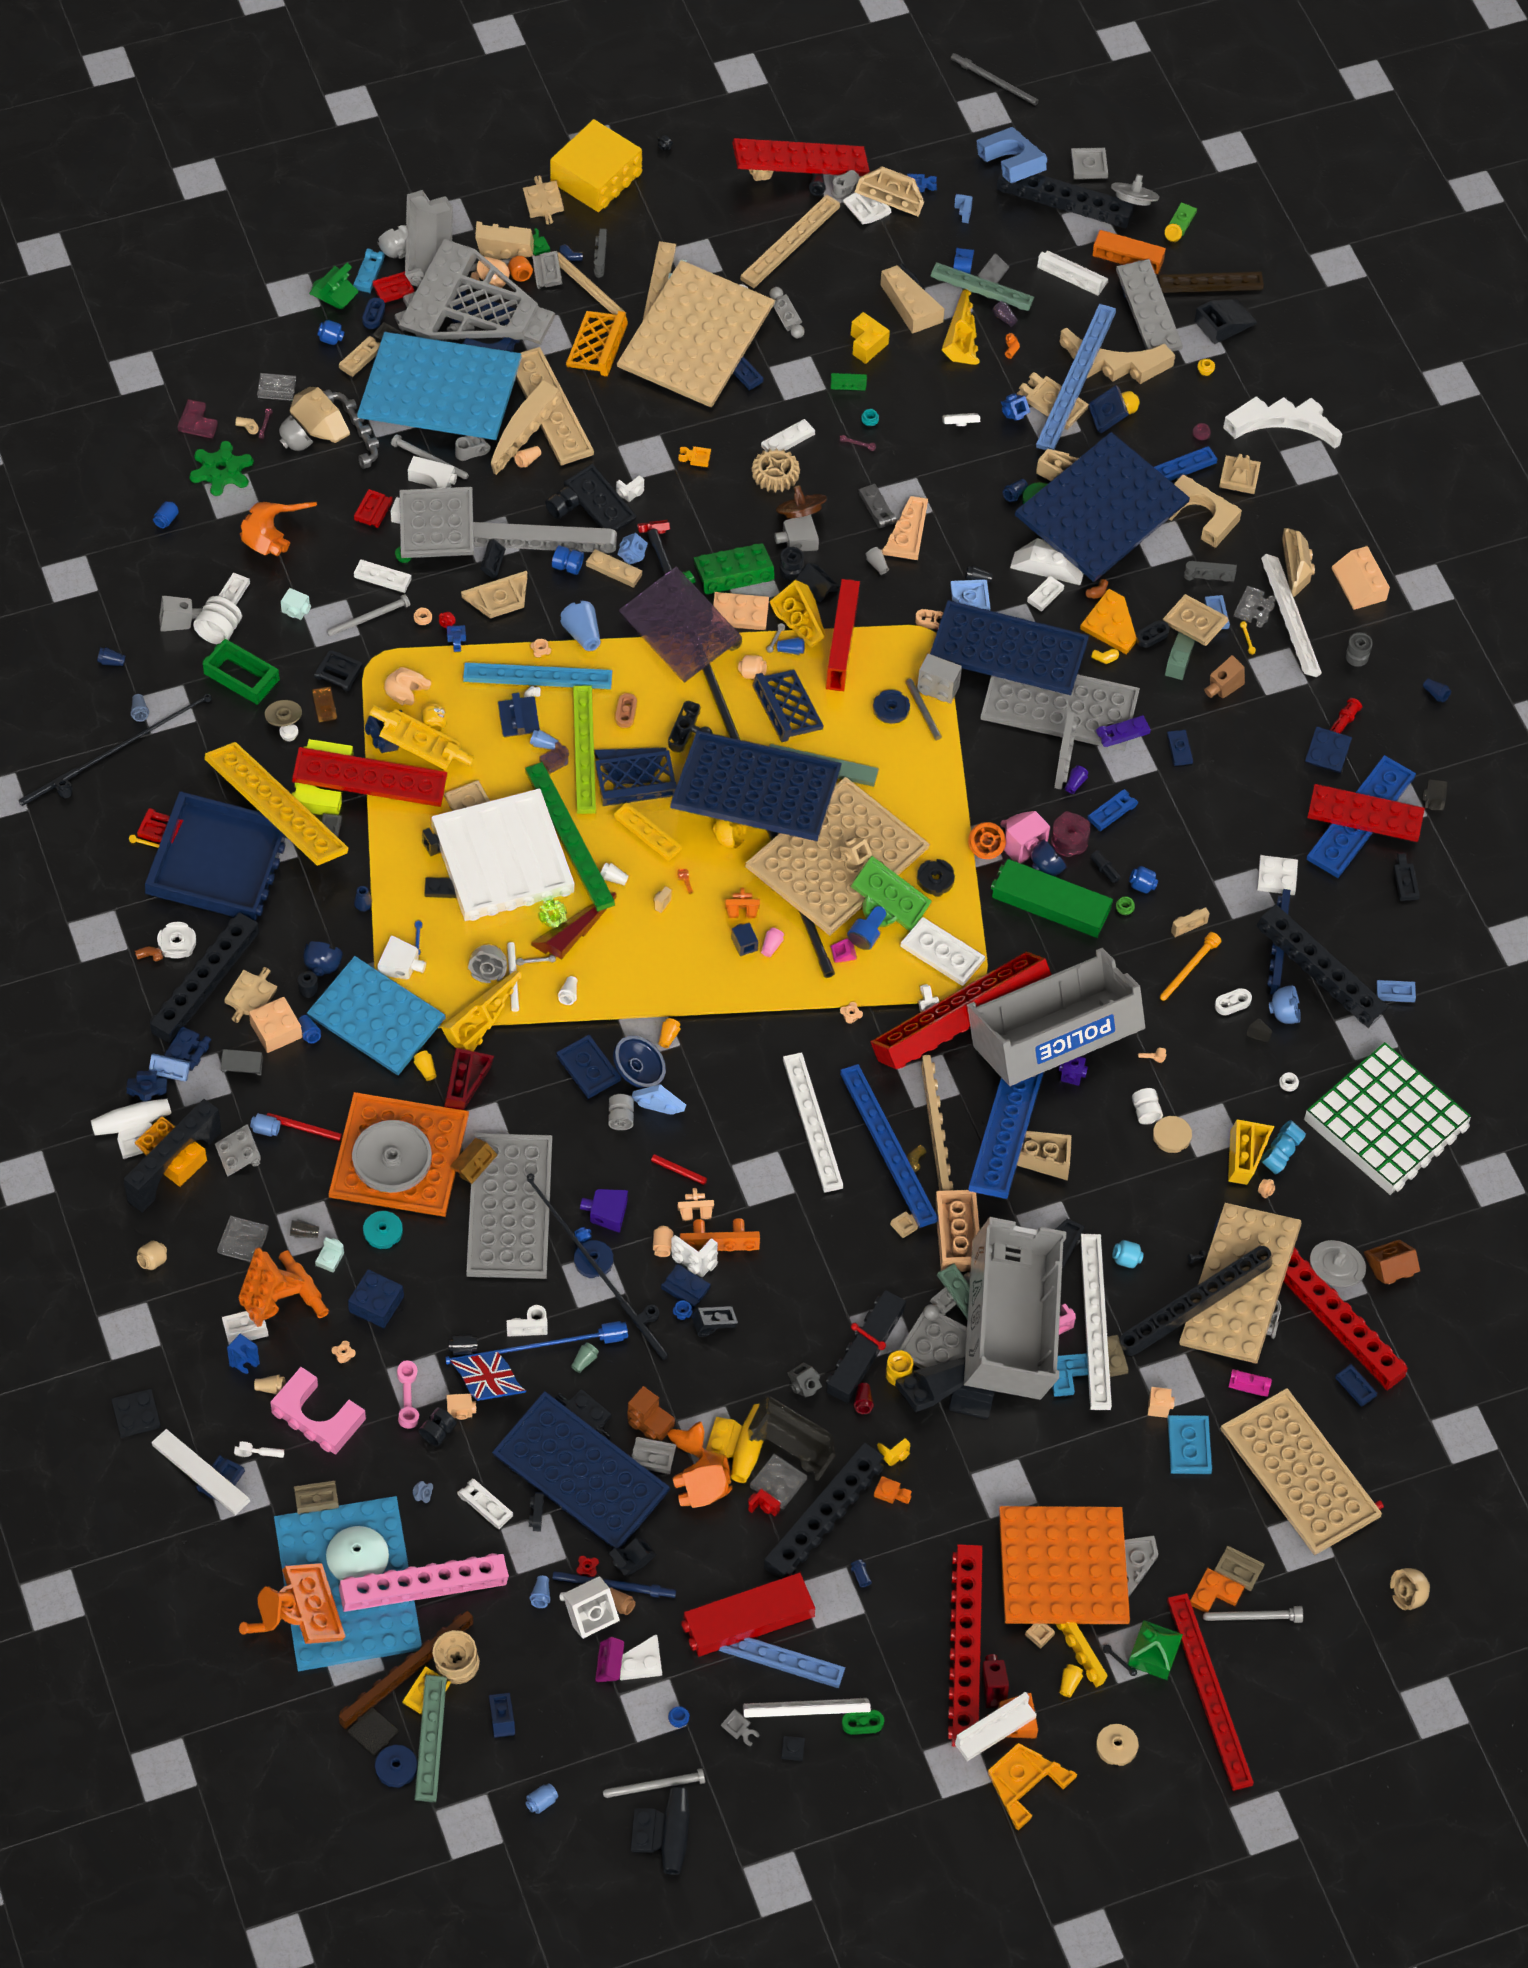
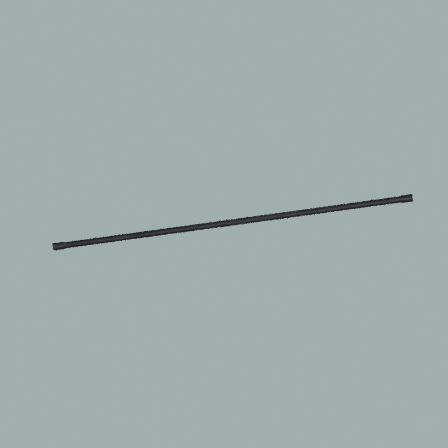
M651 529L647 533L652 547L655 549L730 738L740 740L663 548L658 530ZM767 830L771 841L779 835L778 832ZM800 912L825 978H830L835 974L830 959L827 957L815 924Z

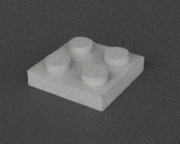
M1071 148L1074 179L1108 178L1105 148Z

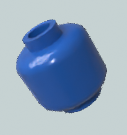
M325 320L324 323H320L317 336H320L321 342L336 345L338 341H342L344 331L341 330L342 326L340 323Z
M1139 866L1131 872L1129 882L1133 889L1147 894L1151 889L1155 890L1158 879H1156L1155 871Z

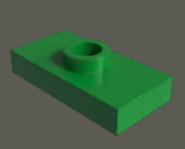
M831 374V389L866 390L867 374Z

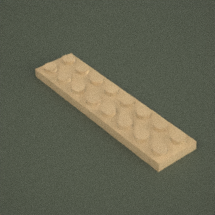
M537 347L522 352V359L516 379L526 399L543 380L560 389L562 396L561 404L540 425L560 465L594 455V450L541 348Z

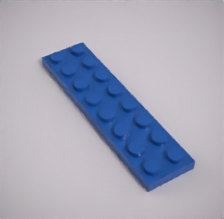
M1384 755L1356 793L1397 802L1414 780L1416 773ZM1331 824L1307 855L1306 860L1339 878L1373 832Z

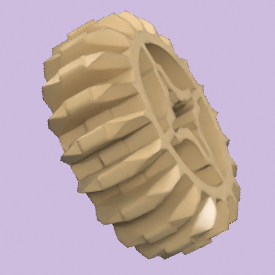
M769 448L768 452L762 451L761 455L758 454L756 459H754L752 476L756 485H760L761 489L766 487L767 491L772 489L775 493L777 490L783 492L784 488L789 490L790 486H794L796 481H798L800 474L799 463L796 461L795 456H791L790 452L785 453L784 449L778 451L777 448L775 451H772Z

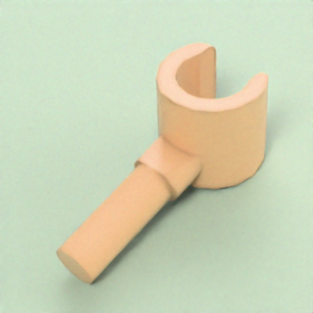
M1157 1048L1156 1053H1139L1138 1057L1151 1058L1162 1063L1166 1058V1049Z

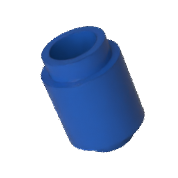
M164 502L154 514L153 522L160 528L168 527L179 514L176 504Z

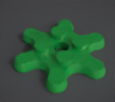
M224 441L221 443L218 452L208 453L203 449H198L195 452L194 458L202 464V467L193 470L189 478L193 483L201 481L210 482V493L213 496H220L223 494V489L227 484H235L239 488H245L249 485L248 478L241 474V470L252 466L254 460L249 454L242 456L233 455L232 444ZM219 465L226 467L223 470L217 469Z

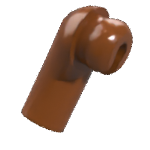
M1101 579L1098 586L1087 589V598L1096 599L1103 597L1108 581Z
M147 946L135 950L137 960L148 956H153L154 961L163 959L160 948Z

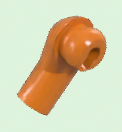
M1009 333L1005 337L1009 347L1005 352V356L1009 359L1015 355L1020 347L1018 339L1013 333Z

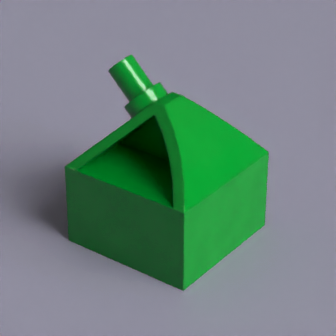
M1143 1620L1128 1665L1167 1680L1183 1634Z

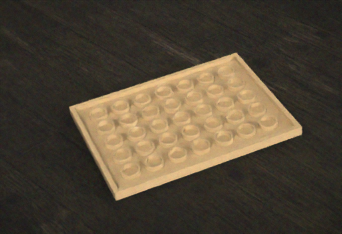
M680 260L617 362V367L712 408L772 309L775 300Z
M845 777L835 786L818 842L780 833L748 860L745 867L830 936L863 907L865 899L864 896L850 886L867 860L862 864L854 865L846 863L842 859L839 846L845 843L844 841L847 838L866 839L873 857L897 875L929 849L930 844Z

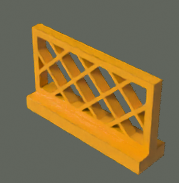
M586 311L566 362L567 367L600 371L601 375L608 376L628 325L626 313L618 311V314L615 315ZM589 318H597V321L591 324L588 322ZM608 320L614 321L612 324L606 326L604 323ZM600 324L604 327L598 331L593 329ZM588 330L592 331V334L584 337V332ZM605 332L609 334L607 337L603 339L599 337V335ZM595 337L598 339V341L593 344H590L588 342L589 340ZM586 343L587 347L579 350L578 346ZM600 345L604 347L602 350L598 352L594 350V348ZM591 350L593 354L585 358L583 354ZM579 356L583 359L579 362H573V359ZM595 358L599 360L597 365L589 363Z

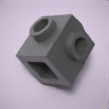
M804 1362L787 1373L792 1382L790 1386L796 1394L809 1397L822 1387L819 1382L820 1376L818 1372Z

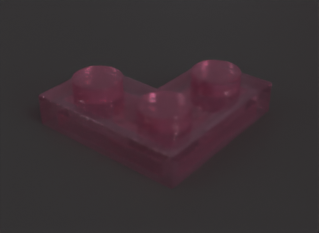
M188 399L178 424V431L213 438L218 423L217 420L202 417L206 408L205 403Z

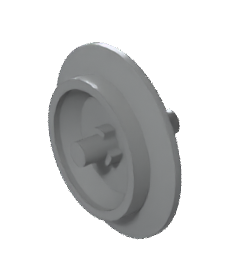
M1137 174L1133 184H1111V188L1116 191V196L1123 201L1146 206L1150 205L1151 201L1159 200L1158 194L1142 187L1143 175Z
M1335 1240L1324 1241L1316 1245L1310 1254L1311 1268L1322 1280L1330 1285L1350 1287L1358 1284L1365 1275L1366 1264L1364 1258L1354 1247L1347 1243Z

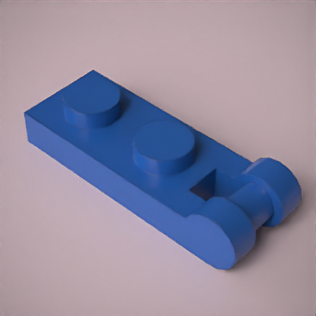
M1124 789L1088 815L1087 820L1099 831H1102L1127 811L1134 809L1138 801L1135 798H1131Z

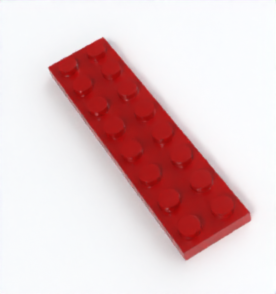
M734 138L732 142L738 169L842 175L850 170H855L859 176L870 173L864 146Z
M299 747L292 782L441 807L447 772Z

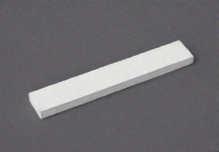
M167 1429L151 1442L154 1448L234 1515L238 1514L250 1502V1499Z
M867 1698L751 1703L743 1705L744 1717L870 1712V1702Z

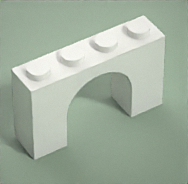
M413 456L408 468V481L424 484L433 489L451 488V485H454L457 479L454 466ZM396 497L391 509V522L400 524V498Z

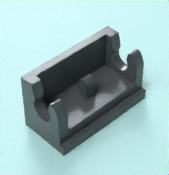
M223 1049L222 1072L233 1071L261 1075L263 1065L262 1052Z

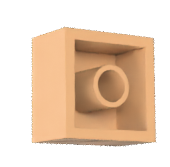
M285 997L249 1012L250 1024L267 1053L302 1038L301 1025Z

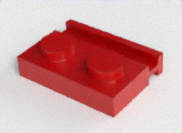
M405 272L372 281L378 298H381L385 303L403 298V296L414 292L412 284L405 276Z
M368 489L354 515V520L370 526L372 524L379 528L393 502V497H386L385 494Z

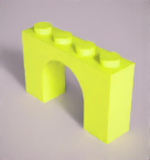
M309 739L308 745L304 746V748L354 756L353 746ZM295 783L296 791L292 792V795L312 814L339 815L342 805L341 792Z

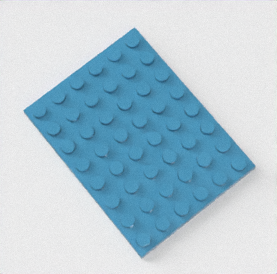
M384 332L357 413L358 418L496 440L522 359L521 353Z
M397 1496L340 1505L337 1509L274 1516L282 1569L285 1566L322 1563L345 1633V1638L342 1641L305 1644L300 1625L291 1624L298 1671L420 1650L422 1642L414 1600L344 1612L339 1593L340 1580L331 1573L326 1560L328 1545L337 1533L349 1527L363 1526L378 1532L388 1546L389 1560L383 1573L389 1570L402 1571L408 1568ZM357 1547V1548H354L353 1550H354L355 1552H358V1551H360V1548ZM283 1575L284 1585L287 1586L286 1581H285V1578H284V1575ZM405 1582L398 1583L400 1586H408ZM383 1585L378 1586V1588L381 1590L387 1589V1587ZM358 1589V1591H359L360 1593H366V1592H367V1591L364 1590V1589Z

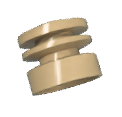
M453 1630L444 1633L437 1639L433 1647V1657L438 1674L447 1677L446 1681H450L452 1684H462L472 1679L479 1670L480 1660L475 1641L471 1636L463 1631Z

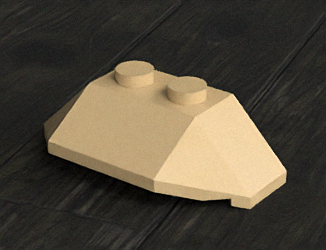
M880 167L860 177L855 189V193L918 217L924 204L914 178L885 167Z
M308 387L294 395L290 413L309 435L330 440L334 443L350 435V431L339 409L319 387Z
M1284 528L1282 543L1288 582L1292 596L1295 597L1310 582L1311 576L1315 573V566L1311 564L1312 549H1309L1308 541L1300 531Z

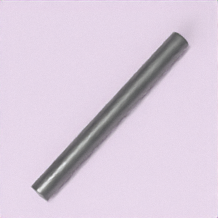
M908 679L906 684L934 739H941L942 736L913 680Z

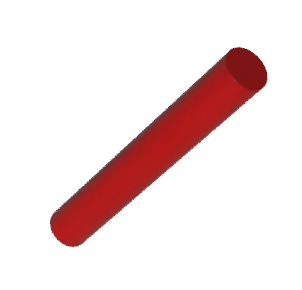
M655 1154L651 1159L652 1162L702 1185H705L707 1181L706 1177Z

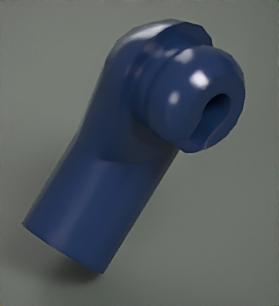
M566 244L560 246L559 253L567 260H583L582 252H573Z

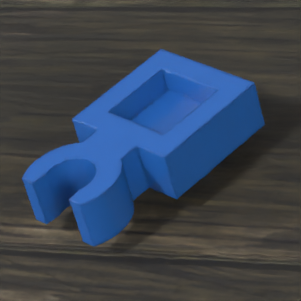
M907 174L908 177L915 179L920 192H924L925 188L932 191L936 190L937 184L935 183L937 177L930 176L925 178V174Z

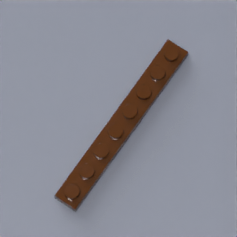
M468 1611L463 1615H457L453 1619L452 1624L447 1628H441L437 1632L436 1637L431 1641H425L421 1645L420 1650L415 1654H409L403 1664L399 1667H393L387 1677L376 1681L372 1689L367 1693L363 1692L360 1694L354 1704L344 1707L339 1715V1722L344 1729L348 1728L433 1658L434 1644L441 1635L453 1630L465 1632L473 1625V1616Z

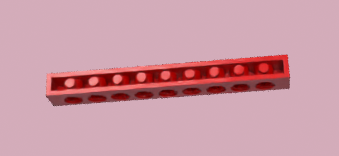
M1294 1247L1289 1264L1295 1267L1288 1266L1283 1282L1386 1390H1389L1405 1378L1408 1370L1405 1362L1397 1358L1391 1347L1379 1339L1378 1334L1366 1325L1362 1317L1357 1316L1352 1311L1351 1306L1339 1297L1334 1288H1330L1315 1273L1310 1263L1304 1260ZM1327 1306H1333L1335 1309H1330ZM1354 1334H1359L1362 1337H1356ZM1368 1348L1374 1349L1375 1352L1368 1350ZM1382 1362L1388 1363L1389 1366L1383 1365Z
M958 1544L957 1551L952 1554V1564H956V1571H952V1583H955V1590H952L951 1602H955V1609H951V1622H955L950 1632V1641H954V1648H950V1660H954V1665L950 1667L949 1680H953V1687H949V1699L953 1700V1707L949 1706L948 1719H952V1726H948V1739H952V1747H956L955 1742L958 1734L979 1722L982 1546ZM969 1566L971 1570L967 1571L964 1570L962 1567ZM968 1585L971 1587V1589L966 1590L963 1589L962 1586ZM968 1604L971 1608L964 1609L961 1605ZM967 1623L970 1627L963 1628L961 1624ZM968 1643L970 1647L965 1648L962 1647L960 1644ZM967 1662L970 1666L963 1667L960 1663ZM965 1681L969 1686L963 1687L959 1683ZM960 1701H965V1702H967L969 1705H968V1706H961V1705L959 1704V1702H960ZM966 1721L968 1725L961 1726L958 1722Z

